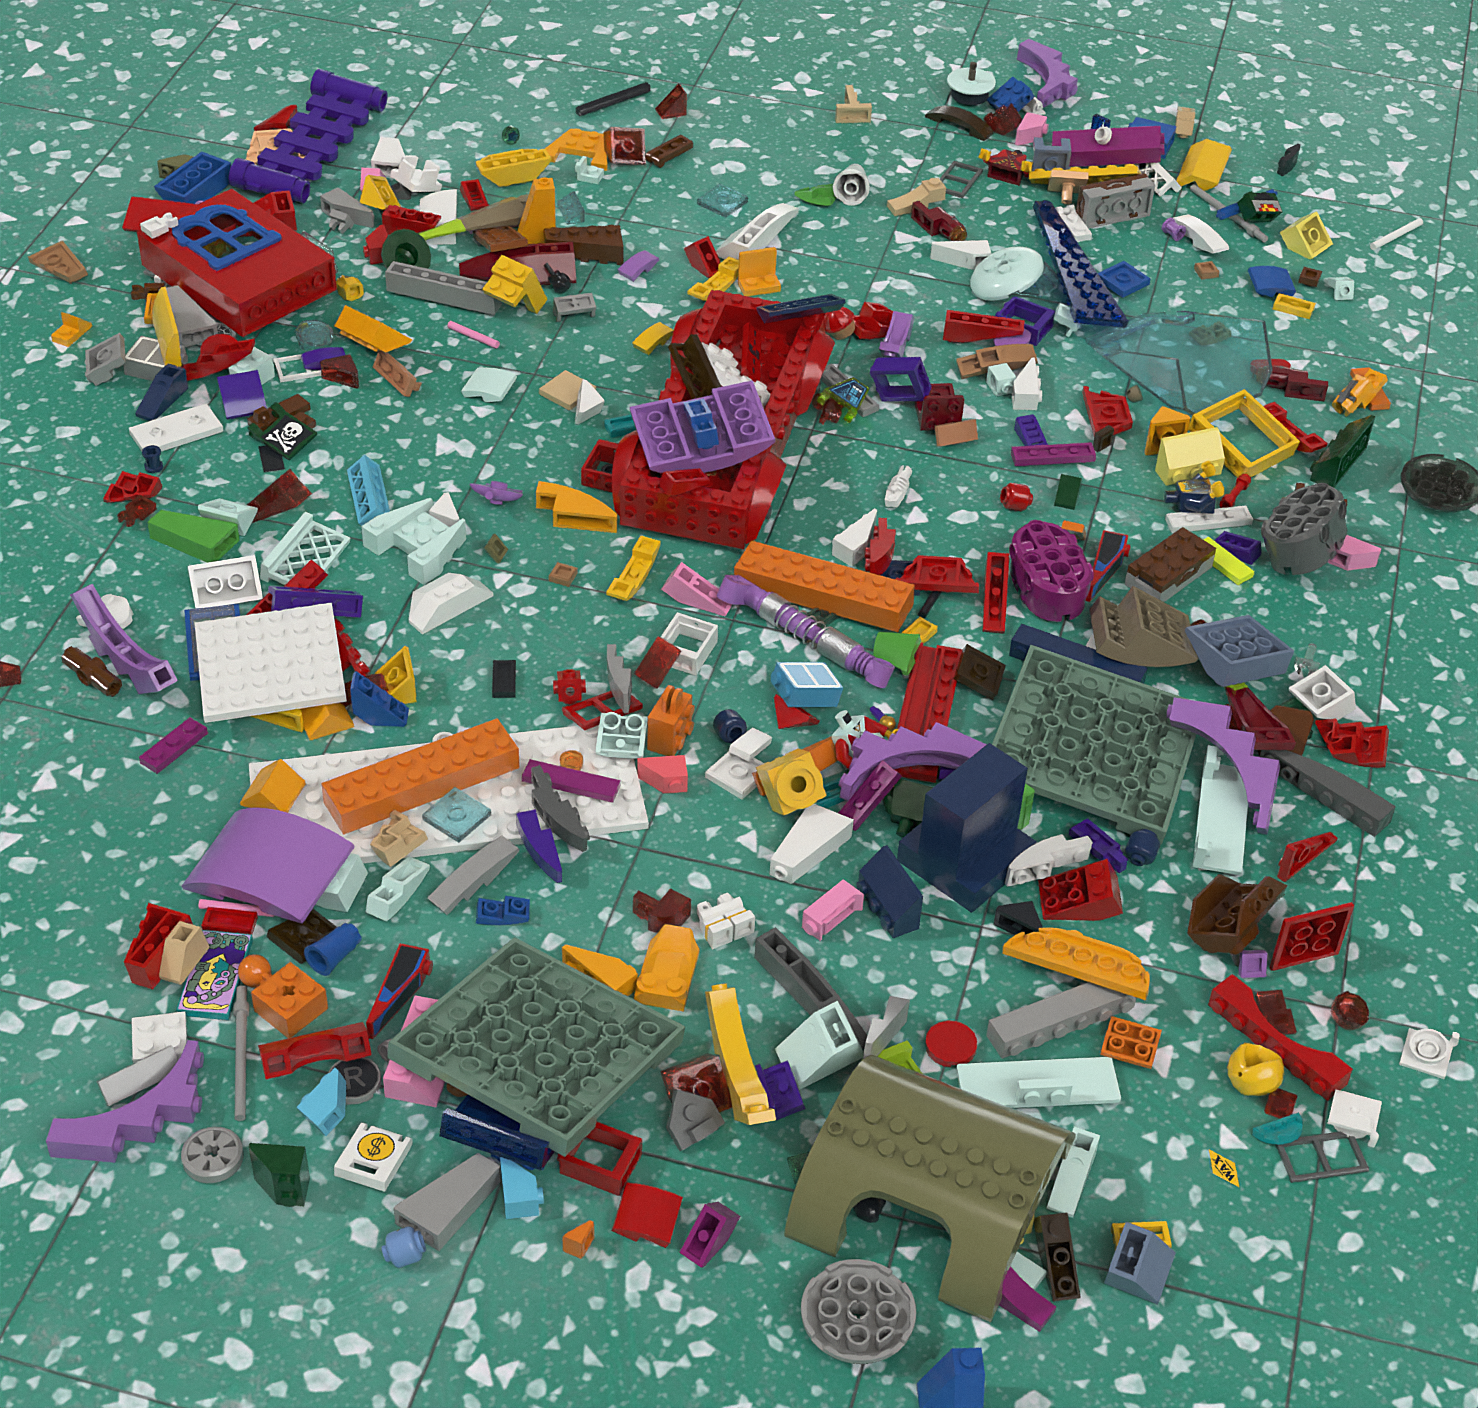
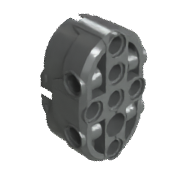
M1318 483L1297 489L1287 497L1281 498L1279 506L1273 509L1272 515L1262 523L1261 527L1265 548L1269 552L1271 566L1275 571L1285 574L1284 567H1291L1292 575L1305 574L1319 569L1329 559L1333 560L1336 555L1334 544L1337 543V548L1340 550L1348 532L1345 519L1347 506L1343 494L1339 490L1326 483Z

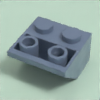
M1125 1222L1104 1284L1158 1305L1175 1252L1152 1231Z

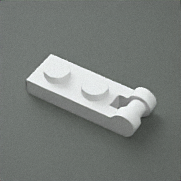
M1067 205L1066 208H1062V206L1055 207V217L1074 243L1091 240L1092 233L1077 214L1074 205Z

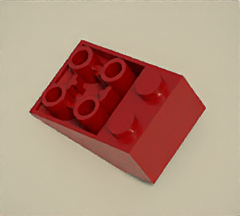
M290 190L271 192L254 202V204L291 229L297 230ZM247 232L240 237H251L252 235Z
M1108 859L1038 880L1044 920L1100 921L1123 914L1118 876Z

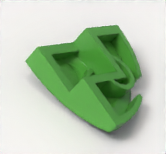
M833 184L818 185L810 189L806 187L795 191V196L812 204L831 206L836 200Z

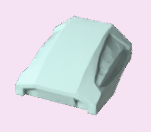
M614 712L601 713L596 755L628 759L643 758L648 717L643 716L642 718L638 714L620 716Z

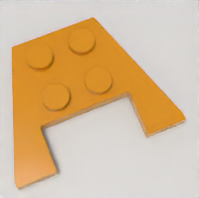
M569 129L545 148L553 163H555L560 153L593 158L591 166L603 168L604 171H607L605 134L595 131Z

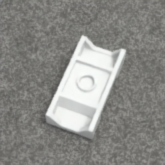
M702 343L716 376L723 387L751 381L747 376L739 375L740 371L736 368L738 362L733 358L734 354L726 348L721 350L712 343L709 345ZM757 380L754 382V385L764 408L771 394L766 390L767 386Z

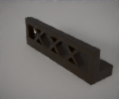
M691 334L684 343H670L668 349L691 399L712 395V389L722 387L698 335ZM677 350H682L686 358L680 355ZM685 366L688 367L689 369H691L692 372H693V374H691L690 372H688V371L686 370ZM693 383H695L697 386H699V388H700L701 391H699L698 389H696V388L693 386Z

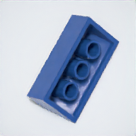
M201 151L154 186L155 190L163 200L191 204H195L197 201H206L230 184L229 172L231 162Z

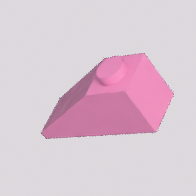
M682 562L670 574L661 589L680 603L722 616H726L732 604L726 603L716 596L719 590L716 586Z

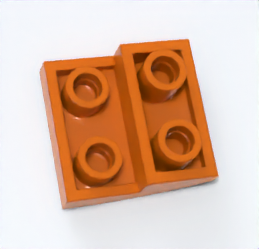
M1111 1016L1100 1055L1152 1069L1162 1030Z

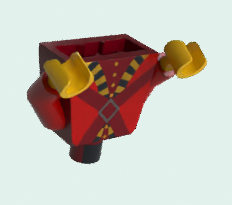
M981 148L978 158L983 159L987 166H989L987 175L989 178L1020 186L1023 175L1024 177H1029V172H1032L1033 162L1026 161L1027 156L1020 150L1013 152L1003 149L998 154L991 156V151Z

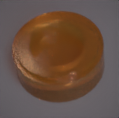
M575 750L565 751L560 756V766L580 771L583 768V755Z

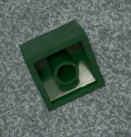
M250 1143L249 1152L254 1180L276 1205L286 1207L304 1206L310 1181L305 1146Z

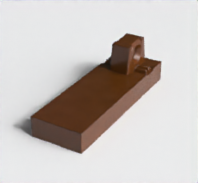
M299 394L278 403L292 416L301 411L305 413L311 410L310 403ZM262 406L254 410L253 416L247 418L248 425L255 423L264 432L278 418L272 416L271 412L273 410L270 407L266 409Z

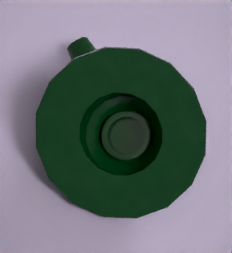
M408 229L396 230L387 236L382 245L381 256L386 269H388L393 261L426 269L430 267L431 253L429 245L415 231Z

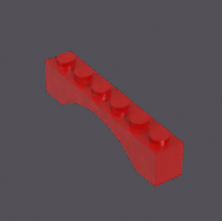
M1231 974L1212 989L1208 1006L1215 1013L1220 1014L1230 1022L1235 1029L1240 1030L1250 1038L1255 1045L1263 1046L1277 1053L1282 1058L1284 1067L1311 1087L1316 1094H1319L1328 1101L1334 1096L1336 1089L1342 1090L1348 1085L1353 1070L1349 1065L1332 1052L1319 1051L1303 1046L1280 1033L1260 1012L1252 989L1235 975Z

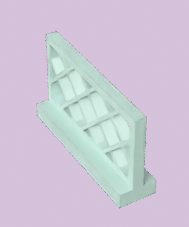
M305 512L261 563L260 579L267 583L270 579L286 585L296 575L293 569L302 568L310 561H305L304 555L314 554L316 558L313 561L326 572L350 543V537L313 521V515ZM314 529L321 532L322 535L312 537L311 532ZM336 539L341 541V544L331 545L329 540ZM325 541L327 546L316 548L314 542ZM310 543L312 548L301 550V544ZM325 552L330 553V557L321 559L318 554ZM290 557H300V562L290 563L289 561ZM288 570L290 575L282 576L278 574V571Z

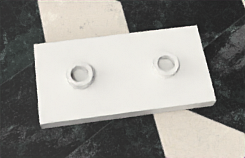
M207 403L129 428L130 435L141 451L146 446L155 445L160 447L161 452L223 432L222 424Z

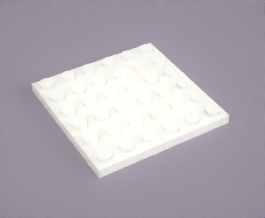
M332 603L195 622L205 723L347 702Z

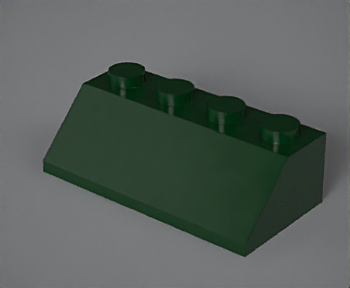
M1374 415L1350 422L1343 430H1339L1336 439L1330 441L1327 450L1321 452L1318 461H1313L1310 467V472H1312L1310 481L1317 484L1326 483L1333 488L1336 487L1367 449L1375 420Z

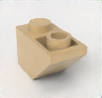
M181 921L175 926L165 939L159 972L160 979L182 985L210 947L201 927Z

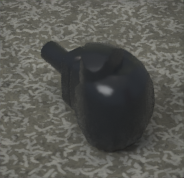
M548 263L543 265L550 274L548 280L554 287V291L556 293L566 292L571 286L569 276L565 273H560L559 270L554 272Z
M875 1197L862 1199L853 1207V1210L859 1219L868 1223H876L886 1205V1200Z

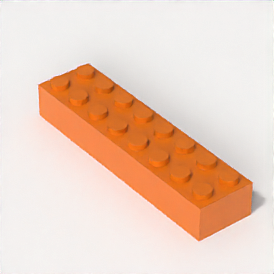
M755 541L749 543L734 567V575H740L766 592L776 593L790 603L895 632L900 630L914 605L913 584Z
M496 718L321 783L323 801L344 835L389 818L394 810L402 813L519 768V748L499 719Z

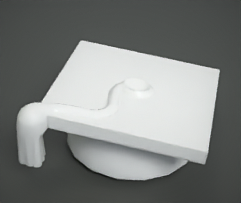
M1409 1028L1399 1065L1445 1079L1452 1048L1457 1046L1460 1034L1453 1032L1452 1038L1449 1041L1440 1032L1433 1029L1414 1030Z
M1336 1089L1327 1124L1333 1125L1338 1132L1341 1131L1346 1134V1137L1355 1136V1139L1370 1135L1368 1146L1374 1148L1379 1138L1376 1127L1382 1101Z

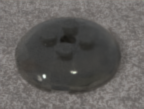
M1425 454L1412 458L1404 465L1401 472L1402 487L1408 496L1419 505L1438 512L1455 513L1470 509L1478 504V471L1467 462L1456 458V461L1443 458L1444 455Z

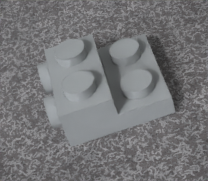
M120 333L85 351V376L90 383H94L97 386L109 381L113 377V369L119 368L126 363L125 341Z

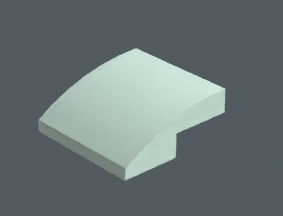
M477 368L462 389V394L464 398L482 396L484 402L502 401L517 376L512 372L502 369Z

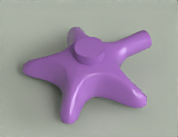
M491 481V484L486 483V485L470 483V487L475 492L486 497L493 504L502 505L503 501H514L523 495V490L507 488L508 484L504 482Z

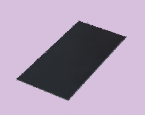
M267 445L258 446L264 472L285 470L282 456Z

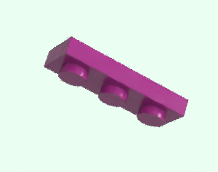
M189 717L139 757L140 764L158 774L208 734L207 727Z
M882 760L838 813L853 819V830L856 831L902 776Z

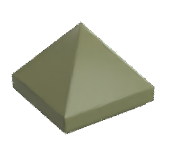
M496 534L491 536L484 547L486 553L497 563L501 562L508 551V548Z

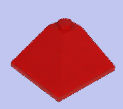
M1350 902L1283 919L1269 967L1271 971L1338 955L1354 904Z

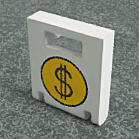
M361 1123L336 1162L334 1176L385 1192L412 1146V1138L406 1137L402 1142V1135L375 1126H371L367 1131L368 1125ZM354 1163L376 1169L377 1171L375 1174L355 1169Z

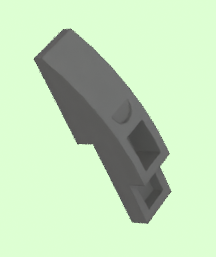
M541 765L532 767L531 782L535 788L532 789V805L544 823L563 841L582 852L587 851V840H590V835L586 826H582L579 822L580 815L577 808H572L568 799L561 802L559 793L557 791L554 792L551 787L552 781L549 774L544 773Z

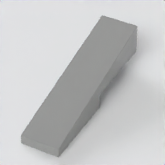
M889 996L883 1020L872 1018L863 1059L869 1055L878 1056L907 1021L909 999Z

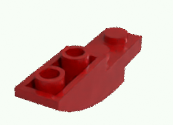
M878 518V526H874L870 547H865V572L881 575L889 567L893 559L896 529H887V518Z
M311 559L284 587L315 588L328 574ZM268 593L246 615L271 612L273 595Z

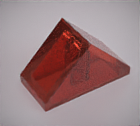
M680 83L655 108L662 119L687 115V93Z
M350 354L324 359L320 362L322 379L355 389L359 388L358 370Z

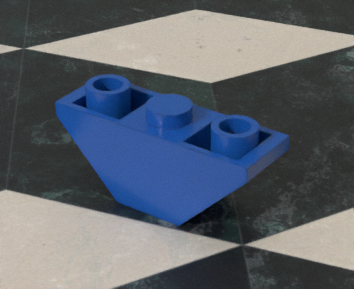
M357 671L353 673L350 689L353 714L371 726L404 727L407 725L409 708L404 703L398 701Z

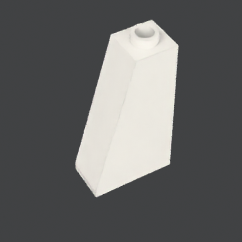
M816 804L807 807L772 856L770 875L778 880H783L790 884L794 883L851 838L853 819Z

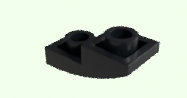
M1299 143L1286 149L1284 156L1278 162L1277 174L1284 176L1295 167L1301 146Z

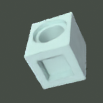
M1008 364L988 366L986 383L995 396L1011 394L1016 376Z

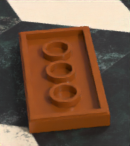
M511 226L483 228L472 231L473 238L490 252L528 246V240Z

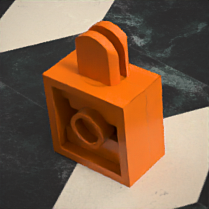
M672 685L666 687L648 716L647 750L665 756H675L676 752L683 748L686 736L690 735L694 728L692 716L695 706L692 705L691 694L683 692L681 688L675 689Z

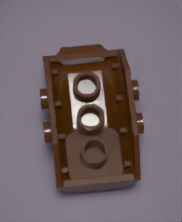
M1218 874L1193 899L1187 934L1203 951L1209 953L1222 952L1231 955L1239 954L1259 934L1258 922L1285 895L1284 892L1288 885L1270 876H1265L1259 884H1241L1222 874Z

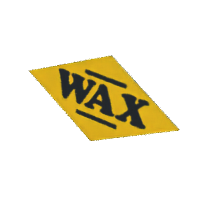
M1209 1149L1213 1174L1239 1187L1235 1163Z

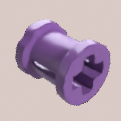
M1168 218L1161 228L1164 233L1170 234L1175 241L1181 240L1186 233V227L1178 225L1173 218Z

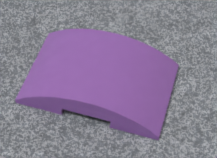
M753 380L712 389V395L692 399L704 398L712 413L713 422L718 432L719 445H714L710 449H698L689 420L684 411L683 402L672 403L671 398L629 407L649 469L663 473L665 471L700 468L705 473L743 462L774 444L775 437Z
M268 808L241 809L233 814L181 887L184 890L223 900L226 896L259 906L260 910L264 913L303 923L355 846L339 834L294 814Z

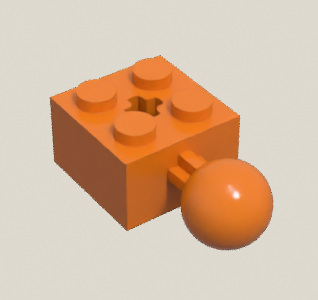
M249 955L240 962L238 966L239 979L244 985L255 988L251 991L254 1012L287 1038H292L328 1009L326 989L293 963L289 962L272 975L269 961L261 955Z

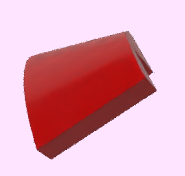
M864 302L860 314L854 316V333L860 339L886 337L893 311L880 303Z
M1336 718L1315 720V724L1333 758L1363 767L1380 768L1386 766L1389 738L1387 725L1364 727L1362 722L1339 724Z

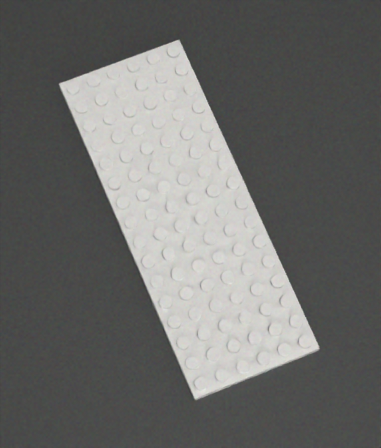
M599 725L585 731L580 726L510 733V737L519 748L518 769L402 812V814L408 816L410 824L425 831L428 838L427 841L404 858L478 850L501 835L514 845L523 844L516 826V813L535 809L532 805V789L535 788L531 783L522 782V774L529 759L621 780V786L613 803L553 789L554 792L557 791L559 793L561 802L568 799L572 808H577L580 815L579 822L582 826H586L590 836L648 829V818L635 761L628 758L596 755ZM429 743L283 759L306 783L288 813L315 822L352 842L355 847L351 854H358L363 863L382 861L372 850L370 844L379 835L381 827L388 825L392 818H386L343 835L324 804L321 783ZM277 760L249 763L250 786L262 768ZM537 813L541 830L549 829ZM552 831L554 840L561 839Z

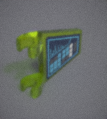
M852 377L823 389L817 402L824 405L829 397L833 398L849 409L843 419L850 424L853 418L856 417L870 388Z

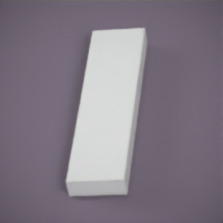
M1247 506L1215 509V513L1166 514L1165 518L1171 533H1175L1182 527L1189 531L1252 525L1253 522Z

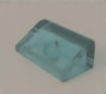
M575 191L557 202V206L567 225L585 222L584 208Z

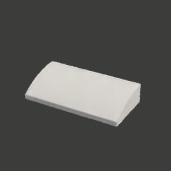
M457 189L435 192L420 199V211L441 215V219L435 227L457 219ZM456 233L425 241L427 244H456Z

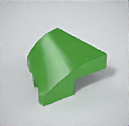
M878 632L873 656L890 662L895 667L901 669L903 675L908 676L915 664L914 654L922 642L920 634Z

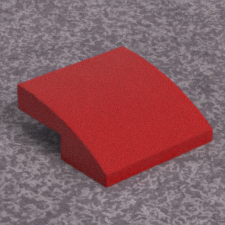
M626 1183L611 1231L635 1242L642 1237L666 1248L670 1244L683 1197L648 1185Z

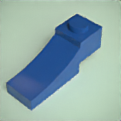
M704 398L683 402L684 411L689 420L698 449H710L714 445H719L717 428Z

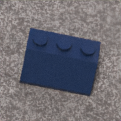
M888 845L883 846L859 870L856 886L857 890L864 894L870 910L876 913L880 919L882 928L885 931L887 930L892 938H896L919 929L923 895Z

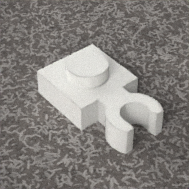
M166 213L162 218L156 216L140 223L141 230L153 239L168 232L169 228L176 227L178 225V218H172V213Z

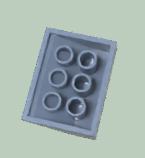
M1250 615L1185 628V633L1207 675L1222 687L1284 674L1294 654L1293 649Z

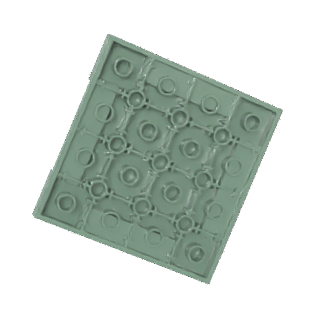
M1030 645L992 745L1028 768L1025 784L1032 787L1036 794L1117 822L1115 829L1129 834L1140 829L1153 831L1157 835L1160 845H1162L1196 733L1171 726L1170 718H1167L1168 705H1173L1174 697L1186 698Z
M514 937L392 1038L388 1043L387 1058L430 1082L438 1077L520 1123L519 1132L565 1157L596 1127L597 1118L650 1067L653 1069L657 1068L683 1042L685 1026Z

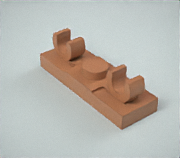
M379 349L373 368L404 396L410 397L413 390L419 391L422 383L416 382L417 378L388 352Z

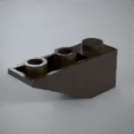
M1068 1212L1041 1215L1034 1218L1037 1248L1043 1269L1047 1271L1045 1277L1052 1302L1081 1298Z

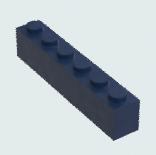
M1022 623L1011 639L1009 656L1025 661L1030 645L1134 681L1145 683L1147 667L1110 659L1097 653L1096 649Z

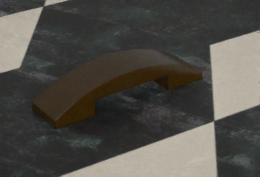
M937 106L925 114V118L938 123L946 119L970 129V136L985 141L994 133L993 129L985 121L962 108Z

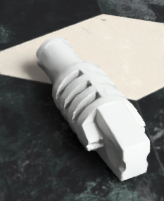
M904 465L901 466L898 474L892 478L886 491V507H898L904 499L909 488V478L912 475V469L909 466H906L904 471Z

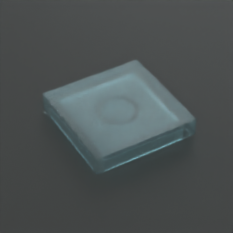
M720 183L697 199V205L725 218L748 203V196Z
M454 787L422 814V820L460 843L491 816V809Z

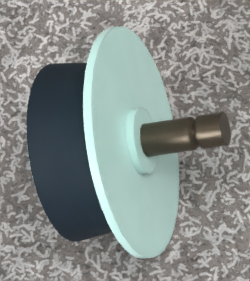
M970 62L969 68H960L952 71L947 77V83L952 88L951 96L954 100L966 105H978L986 102L989 98V92L994 89L996 84L995 78L987 71L977 69L976 62Z

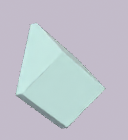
M220 498L198 505L201 517L238 524L239 535L245 536L258 509Z

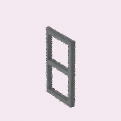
M953 161L940 178L941 182L946 178L967 184L962 192L946 188V194L963 198L982 174L983 169ZM955 166L976 172L971 180L949 173Z
M1341 1131L1299 1137L1287 1144H1275L1291 1183L1368 1172L1369 1167L1355 1136L1346 1137L1347 1135ZM1348 1138L1360 1166L1331 1170L1320 1142ZM1313 1143L1324 1171L1296 1175L1284 1147Z

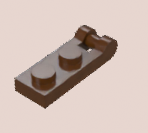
M680 134L648 151L645 155V160L650 163L654 162L655 166L662 168L665 162L693 148V141Z

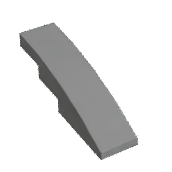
M607 644V671L610 689L622 711L629 713L632 693L631 669H624V656H617L616 644Z
M501 835L457 868L428 897V900L448 915L463 898L468 901L482 884L488 886L520 849Z

